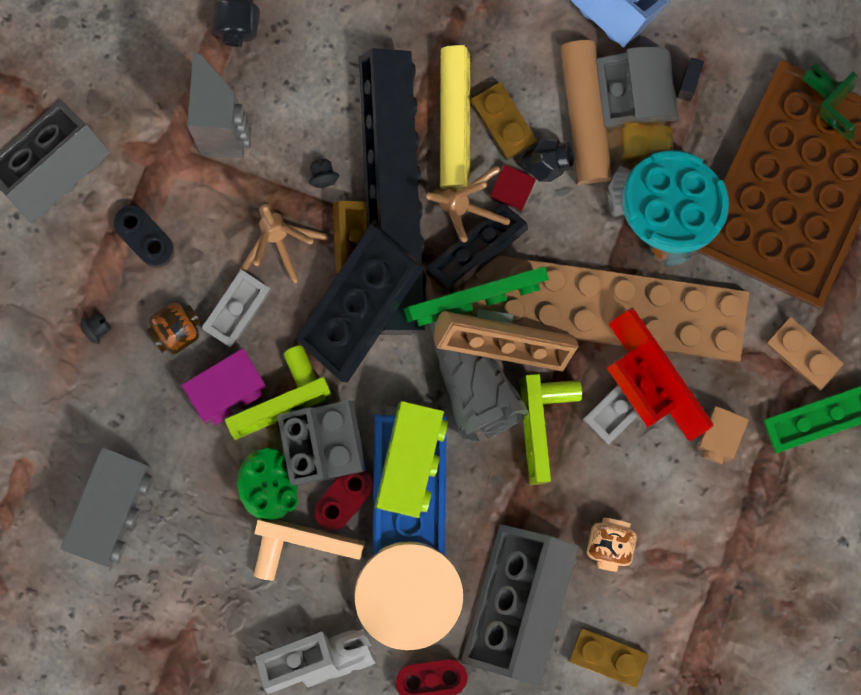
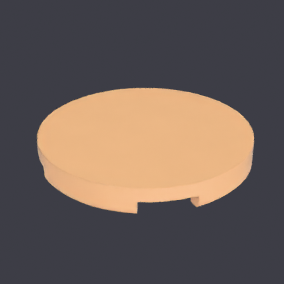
M398 542L380 549L365 564L356 580L354 599L358 617L363 627L373 638L391 648L415 650L438 642L453 628L462 609L463 588L456 568L441 552L430 545L420 542Z

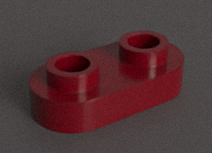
M364 471L341 476L335 480L315 507V518L322 528L329 531H337L347 525L373 491V480L370 474ZM353 478H358L362 482V487L358 491H351L348 487L349 481ZM329 506H336L339 509L337 518H327L326 509Z
M452 659L411 664L399 671L396 677V689L400 695H457L465 688L468 675L464 666ZM448 670L455 672L456 681L453 684L444 683L442 679L444 672ZM412 675L418 676L421 680L420 687L410 689L407 686L408 677Z

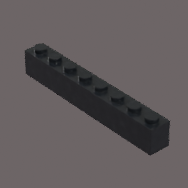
M372 48L359 56L367 229L370 224L378 225L422 263L424 239L420 233V219L423 207L418 193L421 171L417 165L416 151L419 146V135L415 131L417 100L413 93L416 68L412 62L411 51ZM424 270L380 335H412L425 331V325L418 326L417 320L407 323L403 310L409 306L424 302L423 290L426 285Z

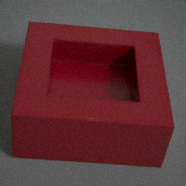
M504 164L490 194V199L501 204L504 203L508 207L522 213L536 178Z

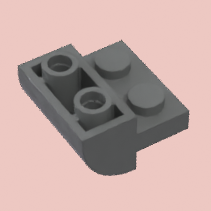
M639 47L627 49V53L596 58L605 128L612 129L641 123L647 126L679 120L671 54L668 49L661 47Z
M347 400L317 408L310 407L277 415L290 486L322 482L367 471L353 401Z

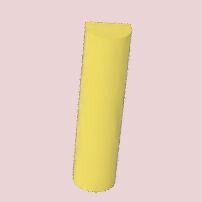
M465 45L441 48L440 188L443 190L453 188L459 191L470 184V53Z

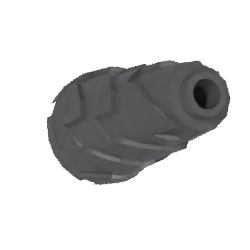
M436 322L429 323L433 338ZM435 344L442 378L450 398L459 434L464 443L479 442L476 433L480 431L486 434L487 439L522 421L524 419L523 415H528V409L524 401L507 380L495 359L439 349Z

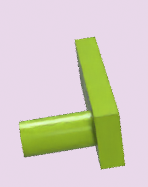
M303 346L290 348L283 354L297 388L225 419L234 440L277 423V415L312 408L333 398L325 378H316Z
M540 374L526 375L519 379L520 397L528 409V415H523L529 484L539 485L551 482L543 404L581 401L582 387L579 380L541 383Z

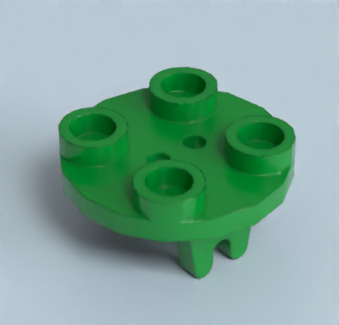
M269 448L251 452L243 460L238 471L237 487L240 500L244 504V509H247L256 518L274 520L283 517L287 512L293 511L297 507L298 485L290 486L285 454L283 455L278 450Z

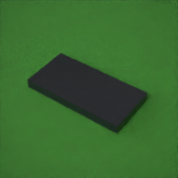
M370 224L295 340L341 382L348 383L425 266L378 225Z

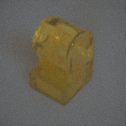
M624 123L621 138V160H644L653 153L673 150L672 127Z

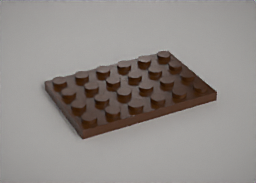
M780 60L723 180L729 197V211L725 224L709 244L695 250V252L820 310L861 224V96L850 92L834 108L855 126L854 138L848 141L820 117V107L824 98L802 81V77L807 71Z

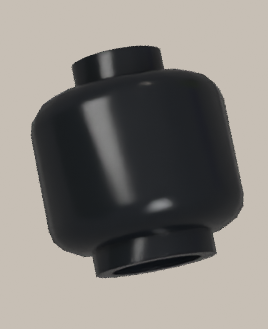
M219 0L216 2L212 31L215 35L222 38V44L230 47H242L243 42H249L256 38L260 9L253 3L254 0Z

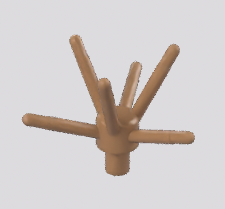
M498 166L493 167L459 191L453 188H448L445 191L437 188L433 193L426 194L428 200L439 203L442 211L449 213L456 228L458 238L464 243L467 242L468 238L460 216L466 211L505 225L510 223V220L504 216L469 204L467 196L486 188V181L500 171Z
M264 204L259 208L262 218L259 222V227L262 235L247 256L240 270L246 272L252 263L255 266H259L267 241L275 242L291 281L297 283L298 277L282 239L288 233L307 244H312L313 238L327 240L329 236L326 233L287 225L282 216L274 212L270 204Z

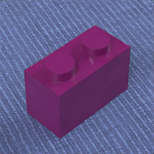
M243 348L182 384L202 421L206 425L213 422L215 426L233 416L231 410L243 403L245 407H248L264 397L262 391L267 389V386Z

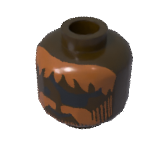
M172 302L150 317L149 324L151 327L146 330L162 353L167 350L171 354H177L198 340L199 331L196 326L202 322L190 305L183 308L180 303Z

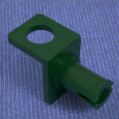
M815 63L811 66L812 72L808 69L802 77V81L824 98L820 107V117L848 141H851L854 138L855 126L834 108L855 88L858 75L853 71L844 81L838 82L823 70L818 63Z

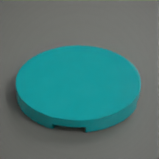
M661 151L653 153L631 170L622 191V208L631 229L647 244L667 252L686 253L706 246L722 229L729 211L728 192L723 180H719L717 175L703 163V159L682 151Z

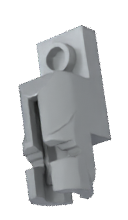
M365 629L358 631L350 630L331 638H327L322 631L255 657L264 690L268 694L301 681L309 688L330 679L350 674L352 670H361L377 663L375 655L369 649L372 644ZM349 647L352 650H345L344 648Z

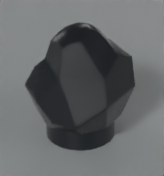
M543 138L534 149L524 154L521 164L522 168L533 175L539 182H551L563 175L564 171L573 170L574 156L569 142L560 143L555 139Z

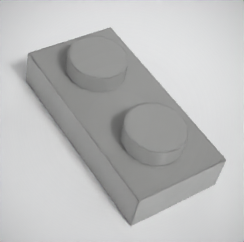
M240 270L202 326V330L232 349L271 292V289L248 273Z
M617 385L583 421L609 445L639 414L619 385Z

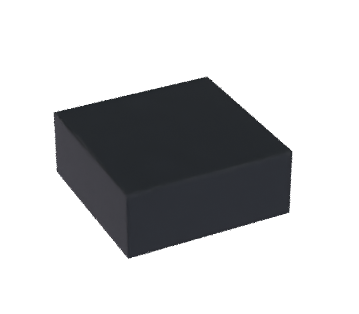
M690 58L677 98L691 102L702 71L703 60Z

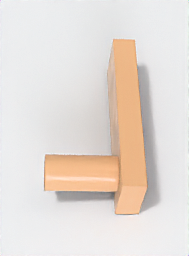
M258 519L255 534L263 537L254 576L264 580H275L284 541L358 560L362 557L366 541L277 519Z

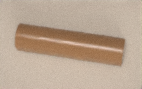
M592 40L568 42L560 47L577 185L612 181L606 128L604 127L596 63V43Z
M443 311L439 315L434 328V340L436 347L439 349L558 371L565 369L578 348L577 340L573 335Z

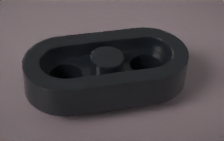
M130 205L121 208L116 213L114 218L116 233L146 265L159 268L167 265L172 260L174 245L171 239L143 209ZM130 217H135L137 225L131 229L126 228V220ZM154 242L161 244V250L157 254L149 252V247Z

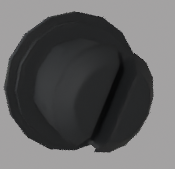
M322 159V166H319L318 161H314L310 166L313 177L310 178L309 184L315 188L334 185L340 175L333 172L331 161L328 159Z
M101 313L96 314L89 320L81 318L80 326L91 343L100 344L101 340L99 337L111 329L107 321L104 322L106 319Z

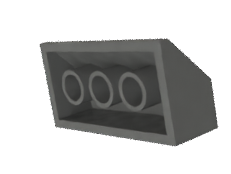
M193 53L187 127L202 156L244 158V148L250 149L252 129L249 127V120H246V112H243V104L238 103L235 92L201 54Z
M500 524L461 663L540 686L579 546L552 536Z

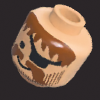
M603 518L602 523H595L592 526L587 555L597 561L596 568L617 572L618 566H628L632 563L637 534L630 529L631 523Z

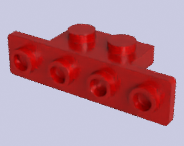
M630 308L609 323V326L628 354L607 369L647 428L670 413L689 441L714 426L713 422L635 309Z

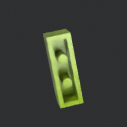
M403 401L398 404L374 508L414 518H419L421 511L427 512L431 499V491L426 490L429 476L435 477L440 456L434 455L437 441H444L448 421L442 420L444 411Z

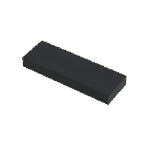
M504 203L496 208L493 213L508 218L510 220L508 225L484 218L466 233L467 242L464 243L459 239L425 267L427 275L449 294L455 292L528 230L527 222Z

